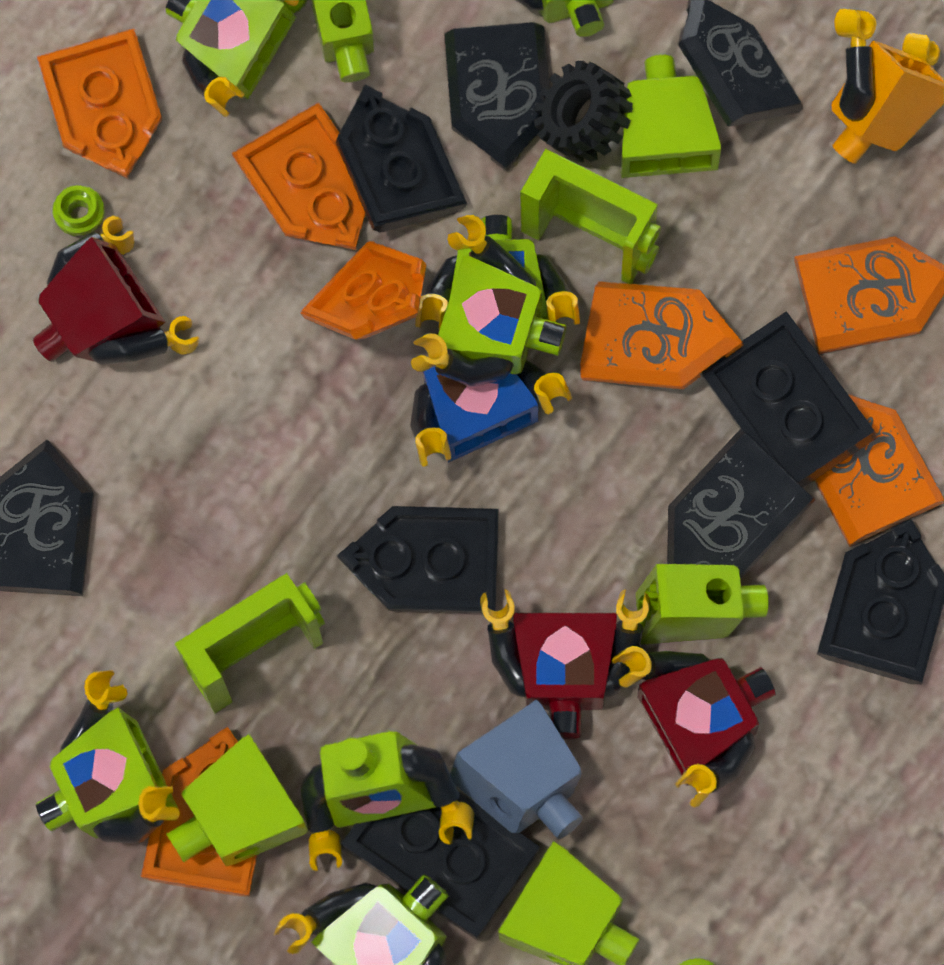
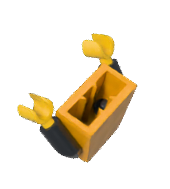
M843 8L839 9L836 13L834 27L839 36L851 38V47L845 49L847 78L832 102V111L847 127L832 146L843 158L856 164L871 144L892 151L901 149L944 104V79L931 67L938 61L940 49L934 41H930L927 35L908 33L903 41L902 51L875 40L869 46H866V40L871 38L877 26L876 19L867 11Z

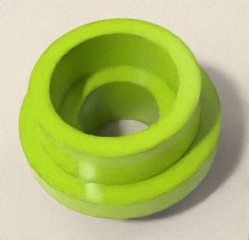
M74 185L67 187L57 196L52 212L57 226L63 232L73 236H84L92 233L100 226L104 218L105 208L100 195L95 190L86 186ZM77 207L88 209V213L84 217L77 219L71 217L72 211Z

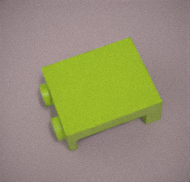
M548 149L544 150L520 191L521 232L540 240L553 216H556L623 250L621 281L632 284L638 271L646 274L659 251V246L655 245L661 231V226L656 224L658 204Z
M285 573L174 644L187 672L215 714L233 703L220 673L295 626L302 630L315 649L323 644L319 628L325 622L319 613L322 609L305 582L296 587L289 575Z

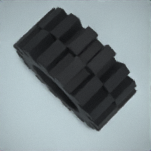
M581 60L576 61L575 67L568 63L562 67V77L554 73L549 78L553 83L550 90L545 87L542 88L539 95L544 97L545 101L544 103H536L535 112L540 114L541 117L534 119L535 127L541 130L538 133L540 139L545 141L547 145L575 161L584 162V159L592 162L598 160L597 152L606 156L612 151L608 144L611 140L619 144L623 138L617 132L620 127L627 129L631 120L626 118L624 113H629L633 110V103L626 100L631 97V93L624 86V82L590 61L586 63ZM591 99L587 113L575 124L580 109Z

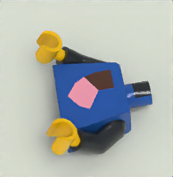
M528 360L525 361L521 373L509 374L505 379L476 387H468L436 372L435 367L424 371V384L414 393L410 422L420 465L422 467L428 466L427 457L433 453L444 454L446 461L449 463L537 423L538 403L536 399L539 400L546 414L554 412L550 402L553 398L562 396L567 398V401L572 399L565 379L559 373L547 374Z

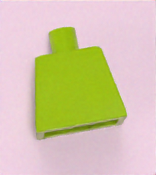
M310 0L324 61H336L341 82H355L369 77L370 70L366 55L374 52V40L366 0Z
M660 54L647 58L644 61L646 80H634L627 83L631 97L626 100L633 103L632 112L625 113V117L631 121L628 129L624 128L621 178L718 170L721 144L700 80L695 75L677 77L675 59L671 55Z
M656 564L635 593L637 611L643 607L645 593L650 597L649 612L647 617L640 622L643 626L641 644L721 639L728 637L743 618L766 617L768 613L766 586H741L739 569L734 565Z
M248 734L183 790L181 795L194 817L166 835L183 862L213 845L224 865L231 866L301 837L308 832V829L250 734Z
M554 841L498 931L499 940L506 945L558 965H588L595 952L616 965H626L640 939L613 924L622 907L623 899Z

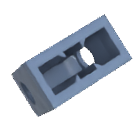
M535 700L457 753L450 773L455 785L510 832L520 833L538 819H541L559 840L570 834L583 820L580 813L567 800L574 793L581 777L580 765L538 700Z

